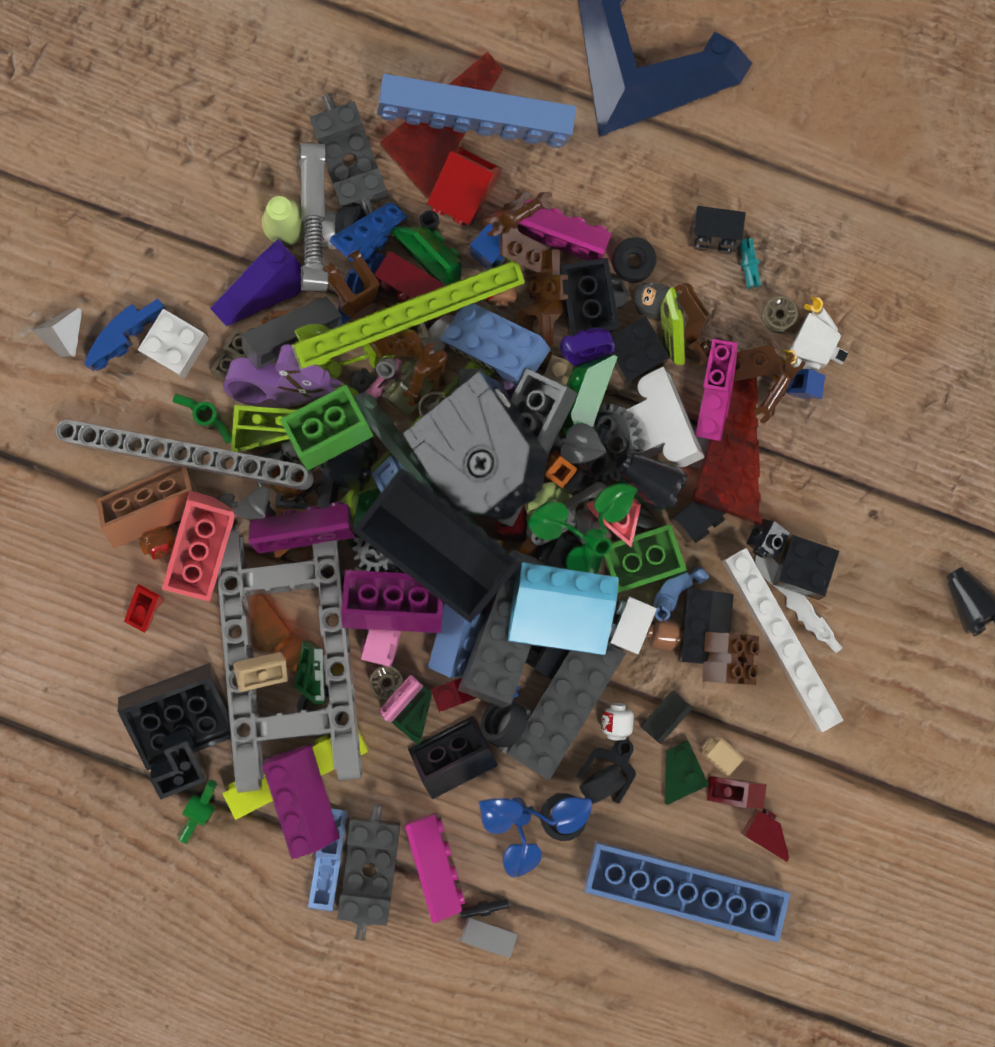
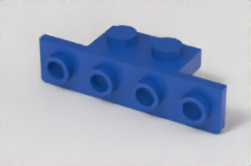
M388 202L331 236L329 242L346 257L358 250L363 259L366 260L377 249L382 250L388 244V236L391 229L407 220L408 216L392 202ZM349 257L348 259L353 262V258Z

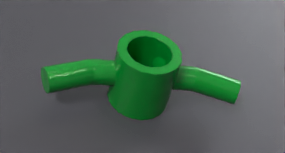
M175 393L173 403L189 407L193 411L192 416L197 424L203 428H216L227 445L232 443V434L226 424L220 420V413L214 405L209 402L198 403L192 398ZM212 409L213 414L209 421L204 422L203 419H200L202 411Z
M209 780L201 797L194 794L186 805L182 815L187 817L189 821L178 839L181 843L187 844L197 824L204 827L211 818L216 808V805L209 802L217 786L215 780Z

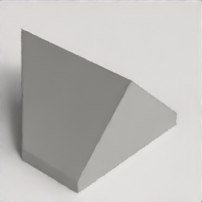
M82 309L66 310L32 329V331L60 357H75Z

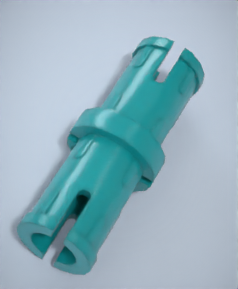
M748 238V241L742 239L739 245L742 258L740 266L744 269L747 289H751L752 286L754 288L762 286L758 270L760 262L756 258L753 238Z

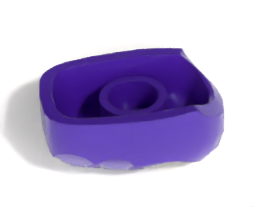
M602 328L582 330L574 336H564L560 342V351L563 358L573 366L610 355L615 349L610 332Z

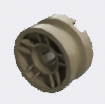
M784 296L774 297L762 310L763 324L772 332H784L795 323L798 310L796 304L790 298ZM782 310L781 313L784 317L778 318L775 313Z
M393 666L379 667L370 677V689L376 697L388 700L403 684L404 677L400 670ZM384 678L391 680L392 684L390 687L382 685Z

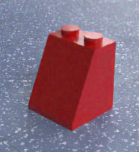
M462 147L450 151L427 204L432 206V210L440 215H445L446 213L454 217L453 221L459 225H471L475 222L502 168Z

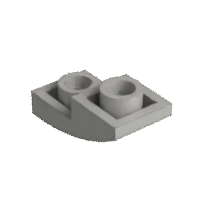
M468 917L460 941L510 958L518 934Z

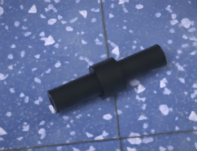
M508 899L489 903L486 900L478 902L476 906L463 908L460 912L461 919L477 915L484 917L491 915V912L509 908Z

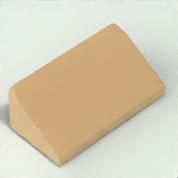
M280 652L233 663L240 692L288 681L286 659Z

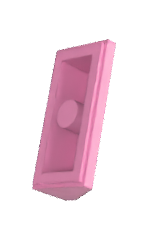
M412 675L409 676L378 712L386 721L392 722L423 688V685Z

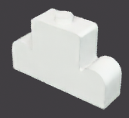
M662 367L642 377L638 383V391L646 400L627 409V411L634 414V419L639 420L636 427L643 429L638 434V437L644 438L643 442L638 443V446L643 448V451L637 452V454L651 458L663 452L666 459L677 467H685L705 458L671 373L665 367Z

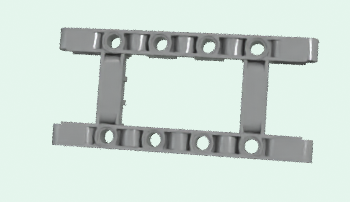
M232 525L218 572V590L235 783L238 793L262 789L264 770L262 767L261 742L331 734L334 770H337L339 781L362 779L348 628H342L341 618L344 579L340 540L314 544V561L246 569L243 537H240L238 525ZM333 567L335 570L334 575L331 578H324L325 569ZM231 579H237V587L233 590H229V581ZM318 588L321 606H318L320 629L325 645V655H323L325 681L329 687L330 705L323 710H302L298 713H277V715L260 717L257 689L240 692L236 684L233 666L234 662L254 658L248 596ZM333 615H338V625L330 627L328 624L329 618ZM239 626L242 629V634L239 638L234 639L232 631L235 627ZM342 663L344 665L343 674L335 676L333 674L334 666ZM343 712H347L349 721L346 725L341 726L338 723V716ZM244 724H248L251 728L250 734L247 737H243L240 732Z

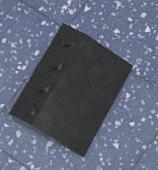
M211 663L118 697L117 712L146 770H150L152 765L167 759L163 751L164 736L186 727L198 751L232 739L229 707Z

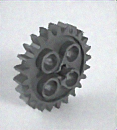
M602 404V407L599 408L592 428L597 432L599 424H604L609 429V425L612 423V427L610 430H607L603 442L606 448V453L603 454L606 457V462L603 469L597 475L590 476L586 473V478L596 482L604 481L611 483L612 479L619 481V470L615 468L618 458L624 452L636 454L643 451V448L638 446V443L644 441V438L638 437V434L643 429L636 427L639 420L634 419V414L627 411V409L614 404L610 406Z

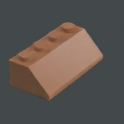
M173 466L96 499L101 529L113 549L181 520L189 490L198 493L189 469Z

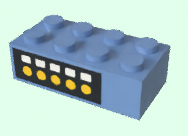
M474 303L459 309L440 338L441 342L453 354L518 386L526 368L536 372L551 350L540 335Z

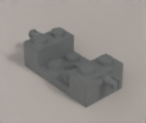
M328 93L330 103L326 94L322 96L327 109L309 118L318 143L325 144V163L341 207H362L365 216L369 214L367 208L370 213L373 212L372 203L388 198L387 190L372 153L355 101L342 106H336L332 93ZM347 155H353L357 158V161L354 165L347 166L343 163L344 158Z
M372 804L371 819L357 817L350 819L347 859L337 920L351 921L357 924L356 940L360 939L361 930V940H365L367 926L373 924L387 926L389 920L401 823L382 821L381 812L383 805H378L376 814L377 804ZM365 864H375L377 873L374 876H367L363 871Z

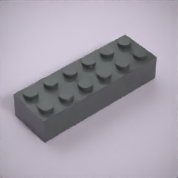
M526 368L511 401L546 453L549 454L578 393ZM523 505L517 509V513L513 517L495 520L513 527Z
M512 549L510 551L518 557L520 562L555 567ZM515 572L488 603L458 689L461 692L502 708L512 703L531 647L530 644L508 641Z
M610 643L607 644L605 655L569 650L532 710L524 733L510 747L507 755L550 780L626 653Z

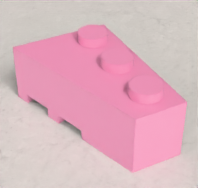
M366 629L369 632L367 639H363L360 650V653H362L361 659L389 667L393 666L402 631Z

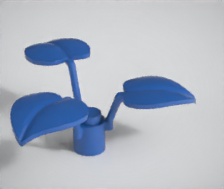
M519 797L513 799L494 798L479 801L482 824L489 833H504L511 828L512 823L517 826L521 845L512 844L505 850L503 866L509 876L520 877L532 871L540 863L542 857L538 845L534 843L526 844L522 826L530 822L531 814H534L550 825H556L559 833L569 834L579 830L586 823L591 813L592 800L590 797H570L559 801L551 813L553 820L536 811L533 806L527 807L524 800Z

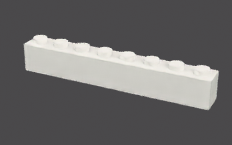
M747 548L721 561L816 731L824 732L844 721Z

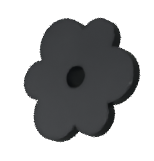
M362 370L361 373L353 372L350 387L354 388L358 394H361L377 378L374 375H369L367 370Z

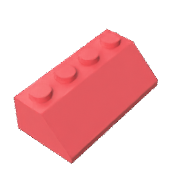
M189 490L162 590L210 602L235 518L232 508L212 496Z

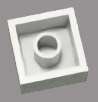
M162 309L138 351L185 379L209 337L199 329Z
M631 597L625 598V601H620L615 611L618 618L616 623L611 625L608 643L632 654H639L657 608Z

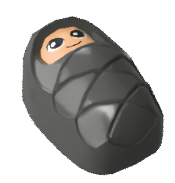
M657 283L641 284L634 295V304L637 312L649 319L661 321V305L670 288ZM676 292L677 298L679 297V295H681V293ZM675 298V301L678 305V310H681V312L683 313V308L677 301V298Z

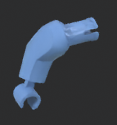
M695 567L690 574L684 571L667 578L654 598V606L657 608L654 615L655 618L663 621L664 617L667 620L670 617V612L676 607L679 594L693 585L691 581L693 579L698 584L705 582L709 578L707 572L702 567Z

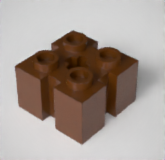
M705 632L704 652H708V660L703 662L702 681L756 685L758 669L757 665H754V655L758 656L759 636Z

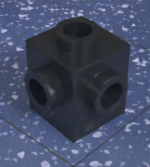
M759 518L746 544L754 549L753 553L761 558L766 559L767 556L777 558L790 532L775 521Z

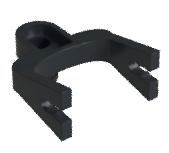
M626 739L616 741L610 751L604 748H595L576 778L579 780L583 779L596 757L604 758L614 763L626 775V783L613 799V802L620 804L636 776L634 768L627 763L634 750L633 744ZM622 744H625L628 747V751L626 753H622L621 751Z

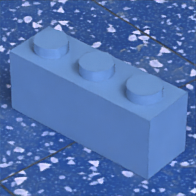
M444 604L442 633L436 634L428 668L450 678L462 677L464 675L475 644V636L478 625L481 622L482 611L469 623L448 605Z

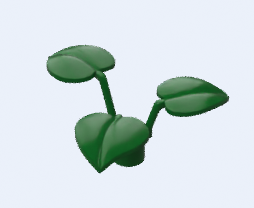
M614 484L604 488L597 495L594 501V508L600 513L598 516L600 530L590 529L586 534H583L569 523H566L568 509L563 503L558 501H550L540 506L531 514L528 519V526L537 537L543 540L557 539L561 535L563 527L568 528L581 537L585 543H582V546L574 547L569 552L566 558V567L568 570L597 574L603 556L608 554L612 548V542L606 536L608 530L605 528L603 518L607 522L615 523L626 517L632 507L633 499L638 489L629 484Z

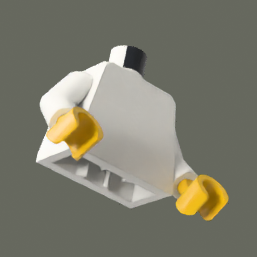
M811 296L813 305L805 304L804 308L812 311V314L809 313L804 318L790 349L782 350V353L786 354V360H781L784 365H787L786 361L793 353L795 354V357L792 359L793 366L798 367L802 360H805L806 364L803 369H811L813 371H818L820 368L823 369L827 366L830 359L842 365L848 352L837 347L841 338L838 328L823 308V301L818 297Z

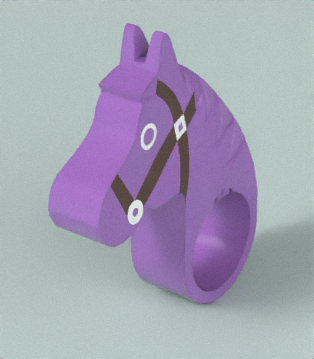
M283 345L276 365L269 364L257 370L249 358L234 359L230 363L223 388L231 398L244 404L256 407L287 408L313 402L335 391L334 388L341 387L343 383L331 378L327 370H323L316 365L301 369L292 345Z

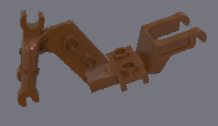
M520 192L516 194L514 201L506 203L503 208L493 213L491 217L484 219L483 224L493 225L492 231L487 233L488 236L500 234V256L533 272H537V274H529L530 298H537V300L519 311L518 325L533 332V322L538 318V335L551 347L553 345V324L563 312L561 300L568 299V294H563V280H568V275L560 274V250H553L521 234L517 229V224L527 217H532L540 209L552 208L553 205L546 201L547 198L552 197V193L540 192L535 199L525 203V198H530L531 195L528 192ZM549 351L547 357L551 356L552 352Z
M358 250L347 257L353 258L352 266L363 282L364 291L360 294L351 292L334 264L329 263L323 267V271L329 273L328 281L339 296L341 311L351 317L344 324L388 308L383 299L374 304L379 282ZM402 330L369 343L379 359L385 355L414 357L419 361L414 368L413 376L410 378V388L403 392L404 397L410 398V406L420 402L421 388L424 386L423 381L427 375L428 380H434V389L438 390L445 385V378L442 374L445 372L446 352L444 350L435 352V344L433 342L424 346L414 330Z
M691 284L677 285L674 287L675 291H682L677 301L688 315L684 338L690 344L689 348L693 349L701 360L699 362L701 366H705L707 369L712 341L710 339L706 341L701 336L711 315ZM772 345L737 352L734 381L764 375L776 381L771 390L769 389V394L764 402L754 411L756 415L764 413L760 423H766L774 416L776 412L775 407L782 399V396H785V392L797 372L802 370L806 364V361L802 360L800 366H793L792 359L795 357V354L792 353L788 357L787 365L785 366Z

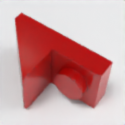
M138 584L124 622L145 633L151 625L155 611L164 602V599L157 593Z

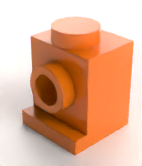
M555 449L552 454H548L545 476L563 488L578 468L573 463L566 461L561 456V452ZM565 467H567L566 471L560 477L559 475L561 474V472L565 469Z

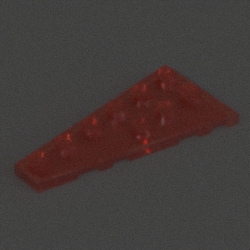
M486 52L449 85L491 92L503 69ZM404 122L380 142V146L427 199L438 180L450 151L459 146L466 133L456 132L452 127L444 126L442 129L430 127L428 123L420 122L419 125H412Z
M757 377L733 382L728 416L725 418L721 441L710 439L691 499L759 525L762 523L761 515L759 514L761 493H759L758 482L760 477L759 440H757L758 418L754 414L756 404L758 403Z

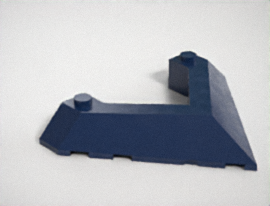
M578 0L599 138L620 128L624 129L640 123L641 120L649 117L653 118L685 106L694 100H701L714 95L726 88L738 86L752 65V62L736 43L714 31L702 52L637 68L621 11L626 0Z

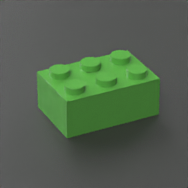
M347 385L280 419L298 457L307 471L373 437Z
M671 524L634 536L632 548L623 540L612 543L609 553L603 556L608 576L619 577L617 594L687 571Z

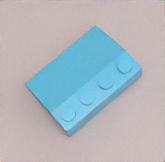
M522 562L515 571L508 641L605 655L617 602L619 577Z

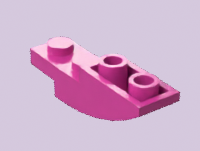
M713 339L703 385L705 390L695 435L697 437L721 441L732 395L738 343Z

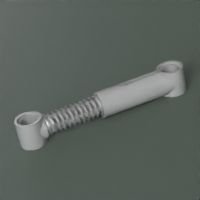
M300 143L298 161L301 181V221L305 227V264L301 269V290L327 291L328 272L323 271V226H321L323 221H325V144Z

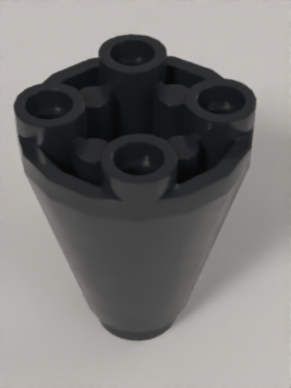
M624 452L618 458L615 468L619 470V474L629 485L638 489L636 493L652 510L658 512L666 507L672 508L677 503V493L687 480V474L682 469L634 453Z
M963 567L950 573L946 578L949 581L948 587L961 625L966 634L972 633L975 637L986 630L985 625L992 621L995 623V594L971 572L965 571Z

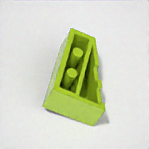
M234 405L231 451L244 454L290 442L280 419L297 410Z

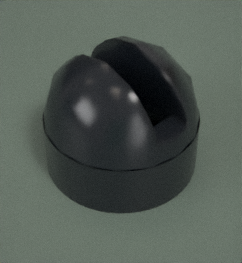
M432 210L423 212L420 216L421 226L435 231L440 224L438 214Z

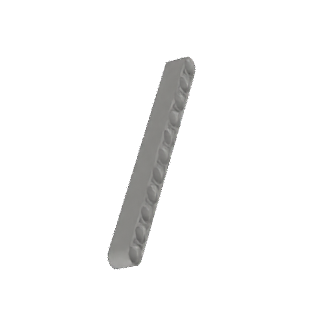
M72 420L61 421L57 424L55 431L56 436L60 440L73 446L299 490L308 489L312 485L314 478L310 470L307 471L300 464ZM71 428H73L74 432L72 436L68 438V431ZM96 432L95 440L90 442V436ZM118 436V444L112 446L113 439ZM141 441V448L135 451L136 443ZM164 445V452L158 456V448ZM187 449L188 453L186 458L181 460V452ZM210 454V461L204 465V456ZM233 458V466L226 469V462ZM257 463L256 471L250 474V465ZM277 467H280V475L276 478H273V470ZM299 472H304V479L296 483V475Z

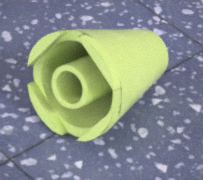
M282 196L273 197L268 202L262 216V228L265 235L272 242L279 239L284 246H292L303 239L305 227L301 221V203Z

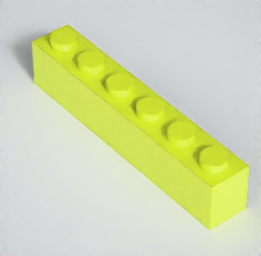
M358 728L360 752L363 755L370 750ZM327 734L314 740L316 745L312 747L321 776L334 770L332 742ZM265 773L264 779H262V789L259 791L238 793L234 781L227 785L228 791L222 793L235 820L273 801Z

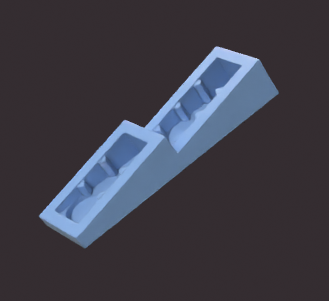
M338 809L331 810L340 838L316 852L308 904L309 909L334 912L348 811Z

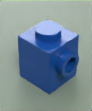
M802 369L797 372L786 393L801 399H822L825 375L811 369Z

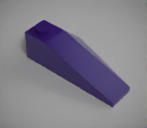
M278 239L248 267L210 309L227 327L265 308H271L281 301L296 297L302 291V265Z

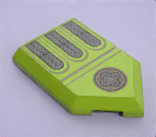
M672 287L667 292L661 305L662 345L674 364L683 365L685 363L683 316L681 310H678V305L675 301V298H677L676 291Z

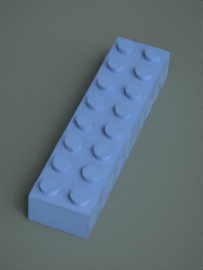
M383 74L377 115L382 116V119L388 121H395L398 118L404 119L406 123L412 125H419L422 122L428 123L430 127L442 129L446 126L452 127L454 131L466 133L467 130L476 131L477 135L488 137L494 134L500 135V138L504 140L518 138L524 139V142L528 144L547 143V146L552 148L565 146L571 138L576 106L389 74Z
M595 840L584 884V891L589 894L778 943L791 894L786 889L597 840Z

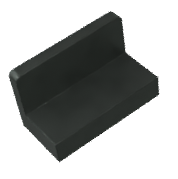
M672 690L640 727L659 744H662L693 707Z

